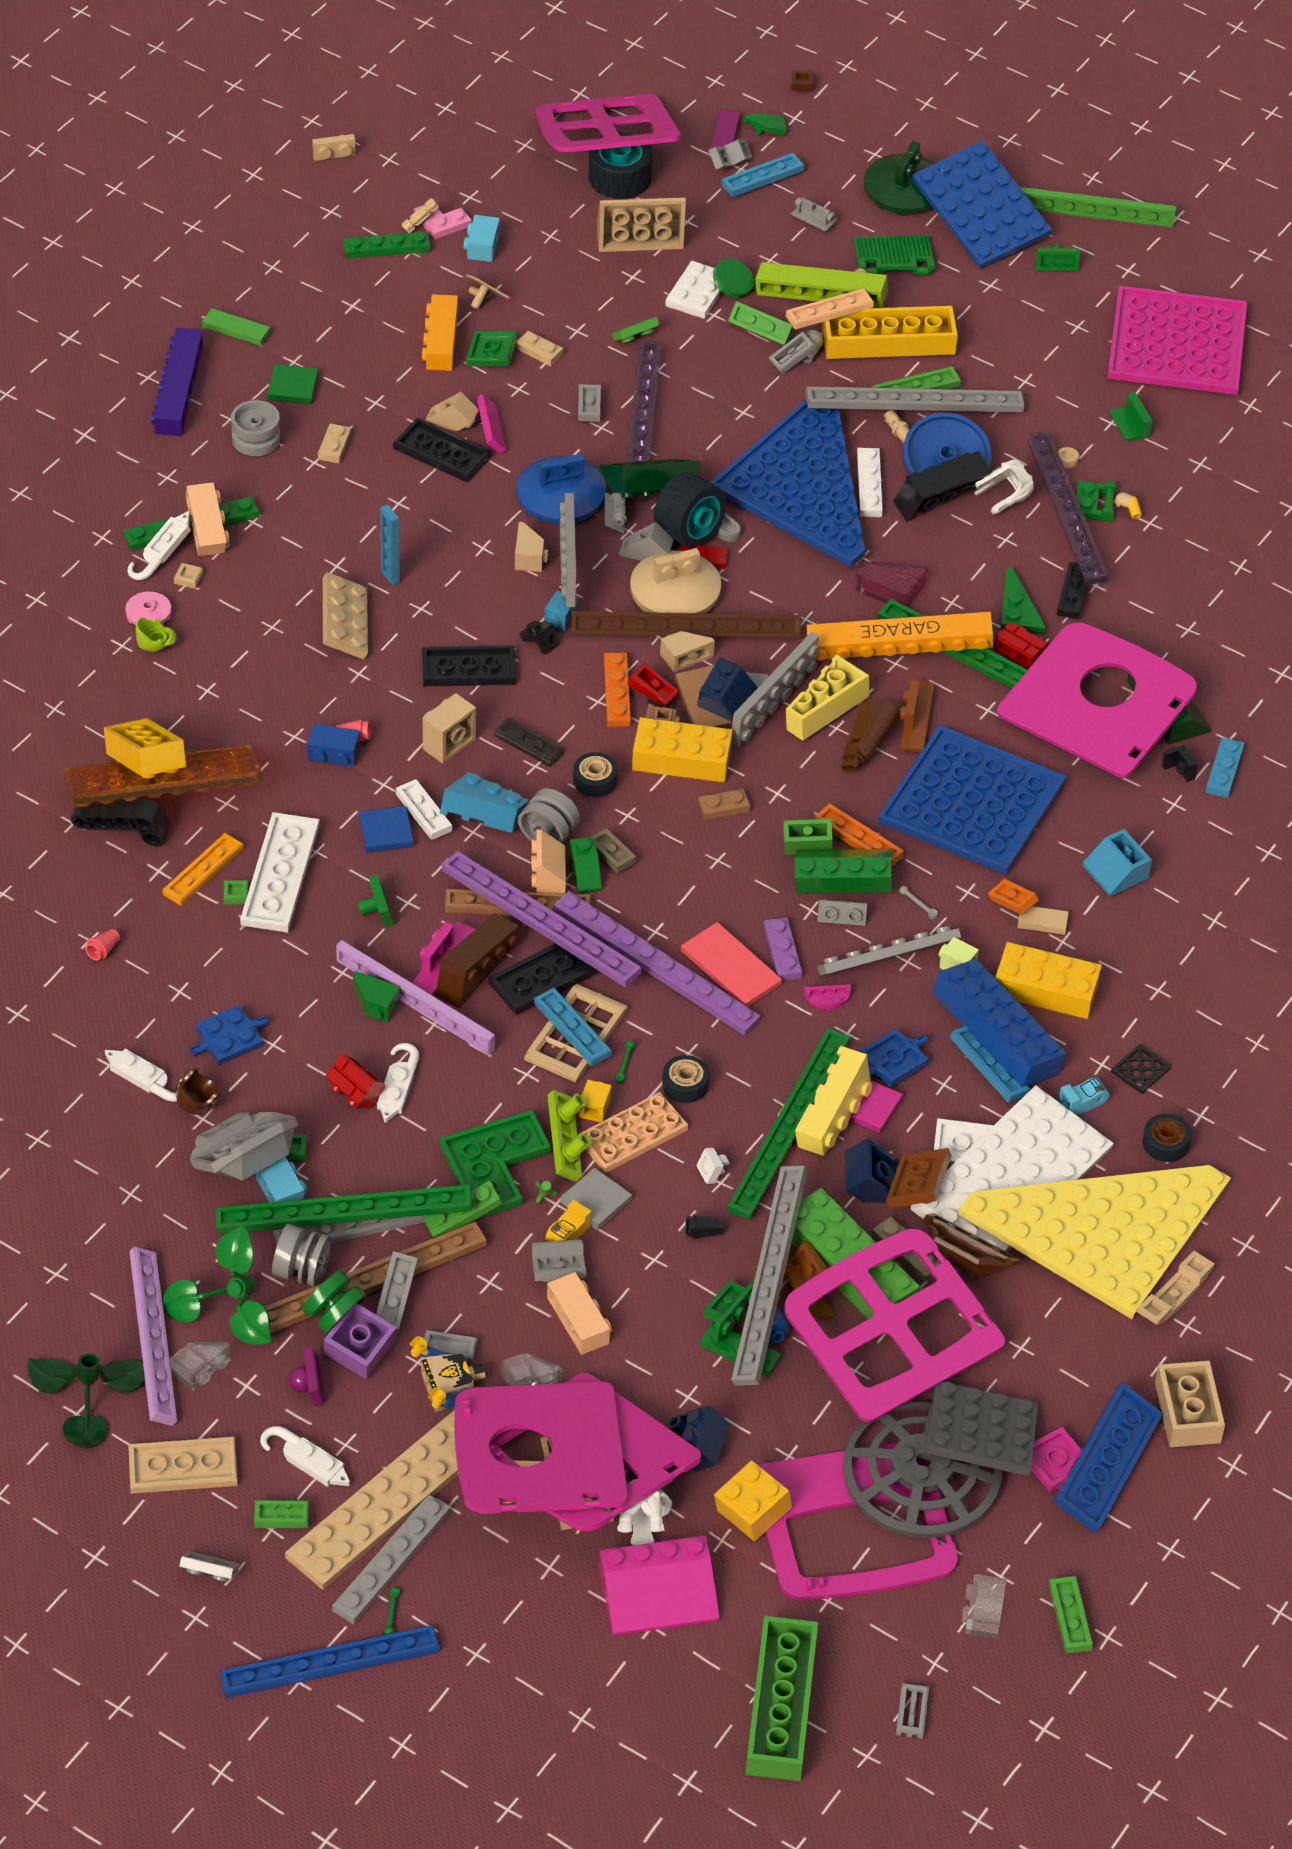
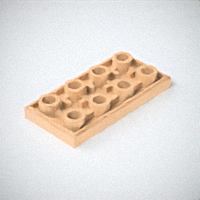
M659 1092L581 1133L588 1135L592 1141L591 1146L585 1150L603 1172L607 1173L688 1130V1124L662 1093Z

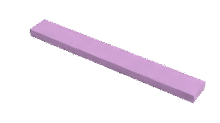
M343 940L336 945L337 962L353 972L357 971L400 986V1001L490 1056L495 1051V1034Z
M133 1247L129 1252L150 1421L173 1426L177 1422L157 1256L156 1252Z

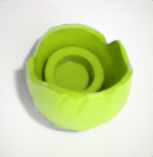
M142 617L136 622V641L142 650L158 652L177 641L175 631L164 627L159 619L148 620Z

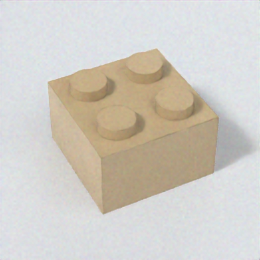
M457 693L443 700L439 706L432 711H428L423 717V750L442 764L476 740V707Z

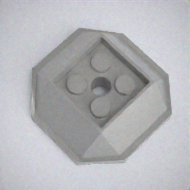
M249 1112L237 1113L196 1137V1147L193 1149L190 1158L191 1163L195 1169L243 1181L289 1155L294 1129L299 1126L295 1116L276 1112H260L250 1115Z

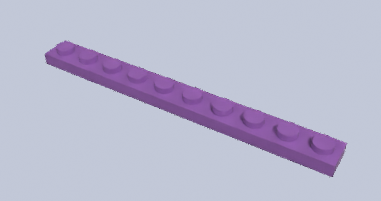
M459 851L442 864V871L625 988L641 974V967Z
M570 891L553 905L555 913L636 963L641 969L742 1035L746 1036L760 1022L759 1014Z

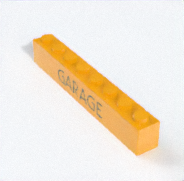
M991 612L807 625V636L811 632L819 635L818 646L820 648L816 655L817 661L833 659L836 654L843 659L853 657L867 658L881 655L892 656L895 654L937 653L949 650L961 651L965 649L993 648Z

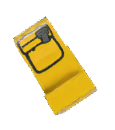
M573 1200L567 1206V1211L558 1221L550 1226L545 1239L548 1242L577 1240L591 1227L592 1211Z

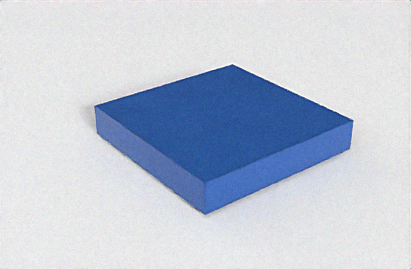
M406 806L359 812V821L366 853L413 847V837Z

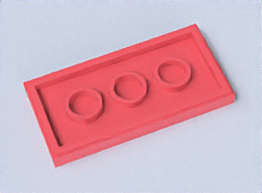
M718 922L681 945L682 953L731 997L747 1007L782 985V979Z

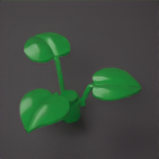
M240 1226L225 1234L216 1245V1257L219 1264L223 1268H231L230 1273L236 1277L229 1281L227 1288L198 1294V1287L194 1281L189 1279L179 1280L166 1290L163 1306L165 1311L175 1320L181 1323H190L198 1319L202 1312V1304L199 1299L229 1293L233 1298H241L236 1306L238 1312L230 1318L233 1334L239 1340L248 1344H267L272 1342L273 1339L266 1308L257 1301L245 1302L254 1293L256 1288L253 1278L245 1275L253 1266L254 1249L247 1227Z

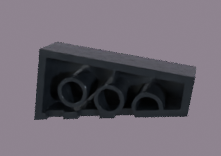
M979 451L971 454L967 452L958 459H948L939 466L935 467L932 465L920 473L913 472L909 474L893 502L905 521L908 522L914 519V514L919 511L922 514L931 511V507L939 501L943 505L953 499L957 493L961 496L976 489V482L990 475L992 471Z

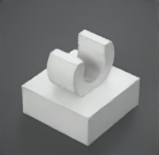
M705 1148L696 1166L706 1184H712L716 1182L719 1175L725 1173L723 1167L724 1165H729L730 1162L726 1155H717L714 1148Z

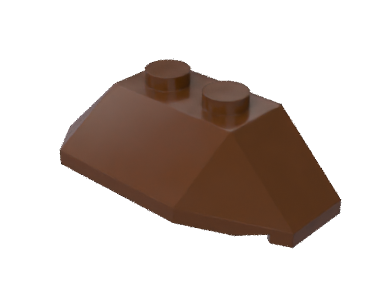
M935 1213L926 1214L924 1217L929 1236L936 1243L945 1259L952 1266L958 1265L964 1268L963 1273L970 1277L977 1278V1276L989 1275L1019 1265L1021 1259Z

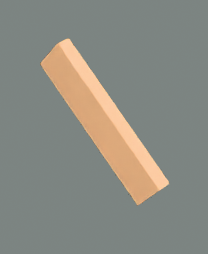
M865 288L786 310V317L796 330L873 308L874 301Z

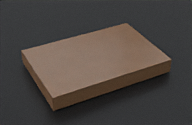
M715 665L675 674L676 684L692 724L718 728L732 727L733 722L697 706L700 689Z

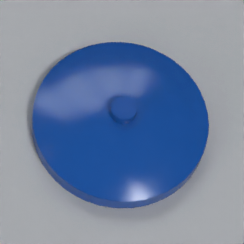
M935 413L920 419L911 427L904 441L902 457L907 473L911 474L913 472L920 473L932 465L935 467L939 466L948 459H958L967 452L971 454L977 451L980 452L990 467L992 453L987 436L973 421L954 413Z

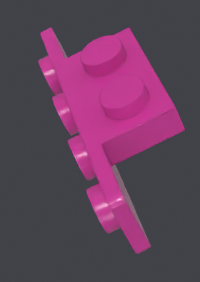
M445 922L440 930L437 929L434 932L429 945H425L420 953L421 971L412 984L433 996L437 988L442 957L475 929L460 922H456L455 925Z

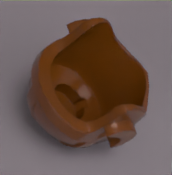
M197 1068L188 1069L183 1073L184 1076L176 1088V1099L179 1107L193 1115L202 1114L208 1108L214 1109L220 1102L218 1097L221 1092L217 1091L214 1082L201 1075Z

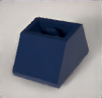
M708 1405L672 1417L668 1424V1429L701 1452V1462L690 1469L700 1471L716 1466L730 1423Z

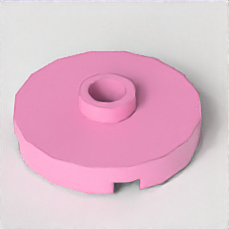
M142 592L129 599L126 603L125 612L130 624L136 625L139 618L145 617L148 620L159 619L161 624L164 625V622L169 621L171 618L172 609L170 601L164 595L157 592Z

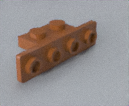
M910 680L909 690L904 689L903 703H907V705L901 707L900 720H904L901 750L921 753L924 749L934 690L933 682Z
M802 1242L795 1254L790 1250L784 1277L795 1290L828 1269V1267L810 1242ZM824 1297L809 1307V1312L815 1320L833 1319L835 1313Z

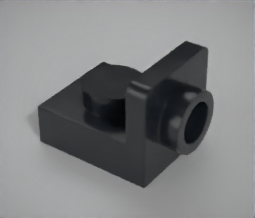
M1185 745L1173 747L1164 752L1162 761L1164 769L1176 766L1177 772L1182 774L1187 782L1196 779L1198 763Z

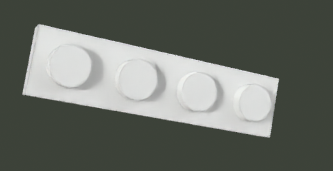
M857 448L859 516L882 517L879 448Z

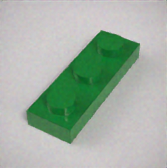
M712 1322L700 1340V1347L732 1362H736L742 1335L731 1331L728 1336H724L717 1343L713 1341L716 1323ZM767 1348L761 1375L767 1378L770 1377L781 1360V1353Z

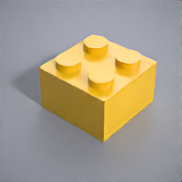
M752 1460L714 1494L717 1511L754 1542L792 1508L789 1490Z

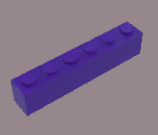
M176 328L175 335L170 337L171 351H167L166 354L167 366H163L162 378L164 380L159 382L160 396H156L155 399L156 411H152L151 424L155 425V434L182 436L203 349L202 330Z

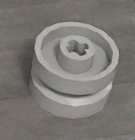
M251 400L241 403L234 408L231 414L232 444L237 451L249 456H264L277 449L280 443L279 412L275 406L265 401Z
M544 788L537 791L529 804L520 813L518 824L521 831L530 841L536 840L537 830H543L560 843H563L579 823L580 814L574 803L563 793L554 789Z

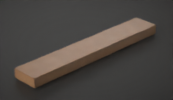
M446 889L445 913H495L497 915H510L473 890ZM523 892L552 911L553 905L564 895L563 893ZM574 894L590 904V895Z

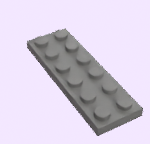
M565 493L564 502H560L561 598H566V607H575L576 596L574 493Z
M811 632L734 713L732 746L738 748L743 742H747L751 738L753 731L756 728L762 727L769 714L773 715L778 705L789 698L791 691L802 684L804 677L815 670L817 666L816 655L820 648L818 646L819 635Z

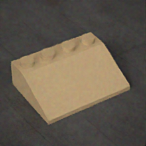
M686 198L600 201L597 217L599 252L684 249Z

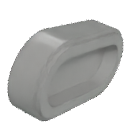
M726 513L716 535L727 542L736 541L741 535V526Z

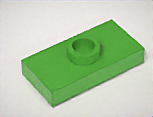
M255 1500L254 1528H308L309 1501Z

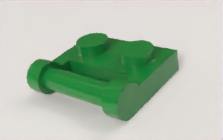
M1078 481L1073 518L1104 522L1112 521L1114 519L1113 502L1114 495L1117 493V484L1112 481H1108L1105 484ZM1099 494L1105 495L1104 509L1097 510Z

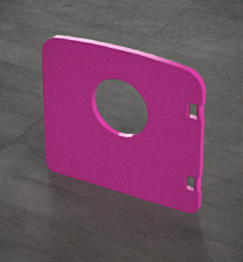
M1072 623L1059 632L998 705L997 714L1001 719L1116 777L1127 778L1174 723L1184 707L1194 698L1197 692L1196 681L1185 671L1135 644L1090 625ZM1117 667L1127 671L1133 677L1136 688L1133 695L1126 702L1113 707H1100L1088 702L1083 697L1080 690L1081 683L1095 669ZM1175 700L1181 702L1176 709L1170 707ZM1135 749L1141 751L1136 758L1130 756Z
M581 1382L475 1387L460 1392L456 1397L454 1434L457 1470L464 1503L471 1511L481 1514H496L508 1511L537 1512L578 1510L590 1507L618 1508L626 1505L628 1493L614 1388L610 1383ZM514 1429H527L544 1435L552 1445V1452L544 1461L536 1465L514 1467L503 1464L495 1459L489 1450V1446L492 1440L503 1432ZM597 1497H599V1500H594V1501H584V1499H583V1498H597ZM500 1502H516V1504L500 1505Z

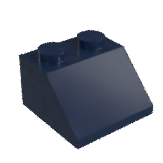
M719 657L700 689L697 706L733 722L734 713L758 687L741 666Z
M868 1138L845 1150L846 1191L861 1202L887 1203L886 1198L900 1160Z

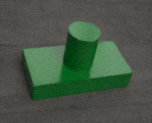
M1054 244L1050 248H1037L1036 271H1078L1080 250L1079 248H1061L1058 244Z
M379 876L369 877L374 896L358 902L362 916L378 910L385 928L395 925Z

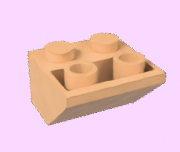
M537 830L536 840H532V854H536L531 855V870L536 872L532 873V888H536L538 893L565 894V845L543 830Z

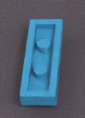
M1221 738L1205 793L1229 798L1244 749V742Z

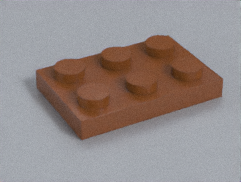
M949 1148L902 1155L886 1198L888 1207L903 1208L913 1204H928L936 1201L952 1156Z

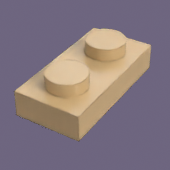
M354 134L312 139L314 161L356 156Z
M527 331L519 338L515 345V349L549 366H552L563 355L562 347L530 331Z
M330 423L318 451V460L339 464L351 436V427Z

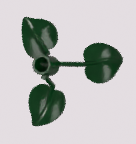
M88 1353L80 1356L78 1364L75 1365V1370L73 1371L71 1365L62 1360L29 1358L28 1376L36 1389L44 1393L55 1394L63 1390L64 1384L71 1385L78 1374V1379L85 1384L84 1417L77 1415L68 1418L63 1424V1435L67 1441L75 1446L93 1448L105 1439L107 1424L102 1417H89L90 1386L100 1376L102 1382H109L110 1388L116 1392H134L141 1387L145 1379L142 1360H119L102 1366L99 1365L100 1360L96 1355Z

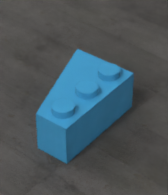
M468 772L444 790L440 814L447 815L448 812L462 815V820L469 821L470 818L484 821V826L513 833L520 827L518 816L527 806L529 800L521 797L518 793L500 787L497 783H491L475 773Z

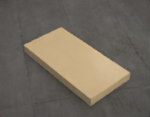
M235 1436L128 1444L131 1494L238 1486Z

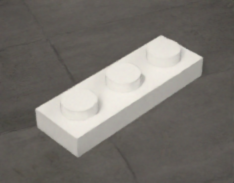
M416 779L396 788L397 797L431 840L452 832V824L445 815L440 814L438 806Z

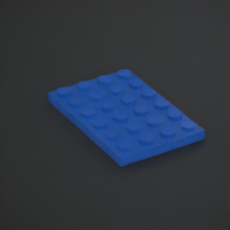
M983 140L912 174V181L979 269L1003 259L1052 233L1051 227Z

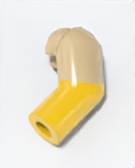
M1124 492L1116 495L1115 505L1117 507L1129 508L1132 519H1138L1142 516L1138 499L1135 496Z

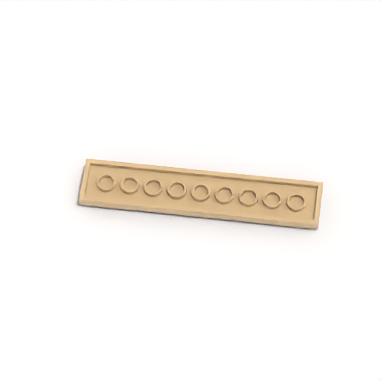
M455 1410L285 1552V1558L324 1590L403 1523L428 1494L433 1497L458 1476L454 1434Z

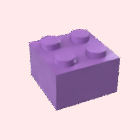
M356 1303L338 1320L325 1337L323 1354L367 1380L395 1343L397 1327Z

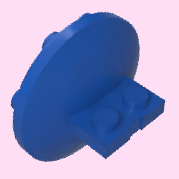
M582 453L572 456H553L540 459L526 467L517 481V498L527 514L545 522L555 523L560 526V502H564L565 493H574L575 522L586 521L601 508L605 501V480L593 465L585 461Z

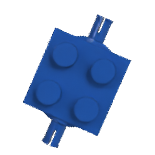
M237 1005L196 1023V1030L201 1036L202 1042L190 1046V1052L195 1056L207 1051L215 1058L218 1065L226 1063L262 1047L263 1040L258 1034L257 1029L268 1025L269 1020L266 1015L252 1020L246 1015L242 1007Z
M894 1029L859 1050V1052L867 1054L870 1077L877 1075L892 1087L927 1066L929 1059L919 1049V1047L928 1043L927 1036L921 1034L911 1040L903 1036L897 1029Z

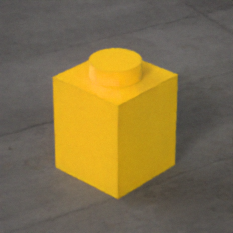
M587 1080L582 1093L587 1100V1105L579 1111V1118L603 1122L611 1102L612 1085L600 1081Z

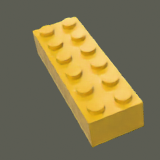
M952 306L870 308L822 322L826 359L956 354L958 335Z

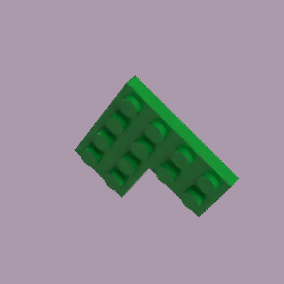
M533 1110L439 1138V1146L458 1186L470 1185L472 1191L490 1181L503 1203L479 1218L522 1205V1197L507 1166L551 1153V1146Z

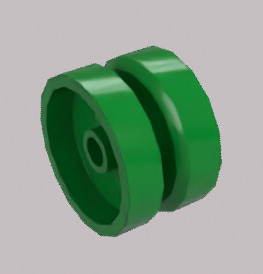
M342 1269L325 1280L311 1294L301 1308L309 1318H316L324 1312L318 1320L317 1326L326 1335L356 1303L360 1305L367 1296L359 1286H353L343 1293L349 1286L351 1278Z

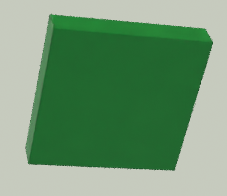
M475 331L466 358L467 366H509L518 339L517 331Z
M275 364L268 391V400L312 404L318 368Z

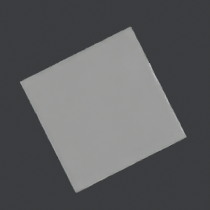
M593 1168L561 1196L560 1203L567 1207L575 1200L591 1210V1225L599 1230L632 1200V1194L599 1170Z

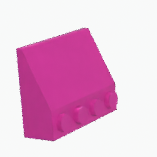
M706 1536L599 1550V1571L613 1636L720 1621Z

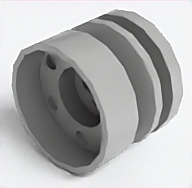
M287 1224L281 1233L272 1264V1275L291 1280L297 1270L298 1283L304 1284L307 1280L308 1286H317L329 1262L331 1236L322 1234L319 1238L318 1232L313 1231L307 1241H305L306 1232L304 1228Z

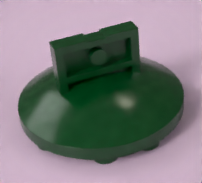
M912 141L906 153L881 157L867 168L864 176V189L868 197L877 204L878 208L896 212L901 216L934 209L912 181V174L935 164L934 161L922 156L920 152L921 143Z

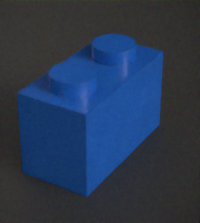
M313 724L307 743L308 760L354 767L360 747L359 731Z

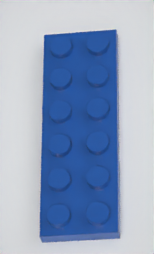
M1123 1382L1117 1385L1052 1502L1093 1533L1097 1532L1163 1413Z

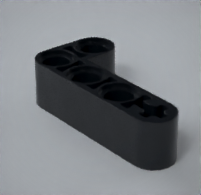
M84 797L79 799L70 819L71 823L80 829L138 831L143 841L151 846L162 845L170 826V822L161 806L150 799Z

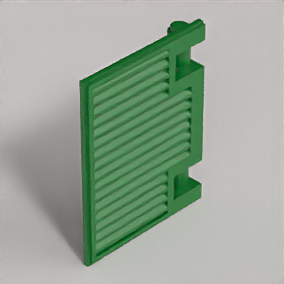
M928 235L853 237L858 268L864 269L867 273L881 274V271L912 270V275L917 276L930 275L932 270L935 269ZM917 262H926L927 267H917ZM866 263H875L876 268H866Z

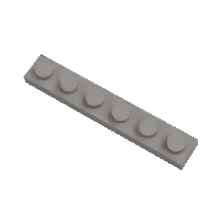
M949 925L937 928V934L928 936V932L913 935L914 940L906 942L905 938L891 941L892 946L886 948L883 947L882 943L869 947L870 952L861 954L860 950L846 953L847 958L839 960L838 956L823 959L825 964L817 966L819 975L950 941L953 937L961 938L959 928L951 930Z
M428 1494L332 1605V1611L355 1625L450 1514V1507Z

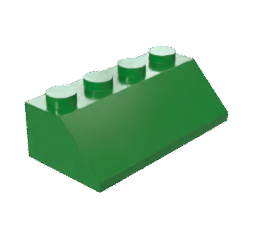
M892 849L796 850V893L892 892Z

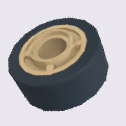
M598 752L584 754L574 764L573 783L576 789L584 795L590 797L607 795L617 785L618 766L609 755Z
M681 1055L672 1058L663 1068L662 1087L665 1094L672 1100L681 1103L698 1101L708 1091L709 1069L701 1059L694 1056Z

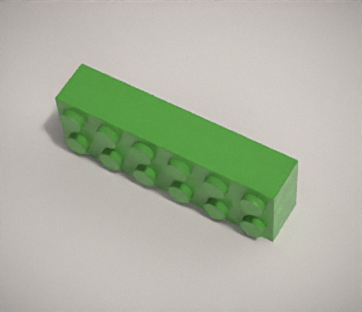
M822 1188L801 1200L792 1243L799 1248L802 1242H810L828 1268L876 1243ZM893 1259L868 1271L884 1295L892 1303H899L920 1290V1286ZM847 1282L838 1288L867 1319L873 1317V1311L851 1282Z
M764 1616L745 1775L801 1781L818 1622Z

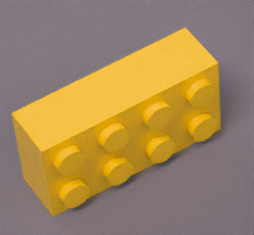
M640 717L633 748L632 770L725 783L731 753L733 729Z
M148 718L103 727L107 755L143 778H153L157 773L161 772L175 773L179 768L186 767L183 739Z
M1007 942L995 979L1019 1003L1088 1019L1098 988L1102 965Z

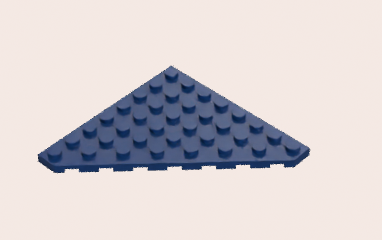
M805 399L711 481L712 484L724 491V495H726V499L850 568L865 556V546L862 539V530L858 518L857 503L854 496V487L850 475V466L838 409L808 408Z

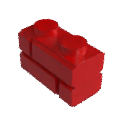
M1009 622L996 635L994 651L1027 670L1048 647V643L1042 637L1035 636L1028 632L1025 627L1018 626L1012 622Z
M340 1054L334 1066L325 1075L331 1082L330 1088L340 1095L343 1093L347 1095L346 1101L357 1109L359 1107L370 1109L377 1100V1097L385 1089L384 1083L353 1057L346 1054Z

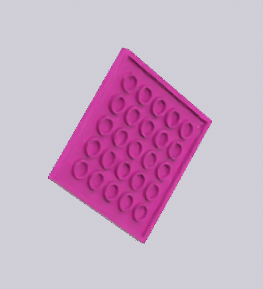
M1119 285L1107 379L1237 395L1247 301Z

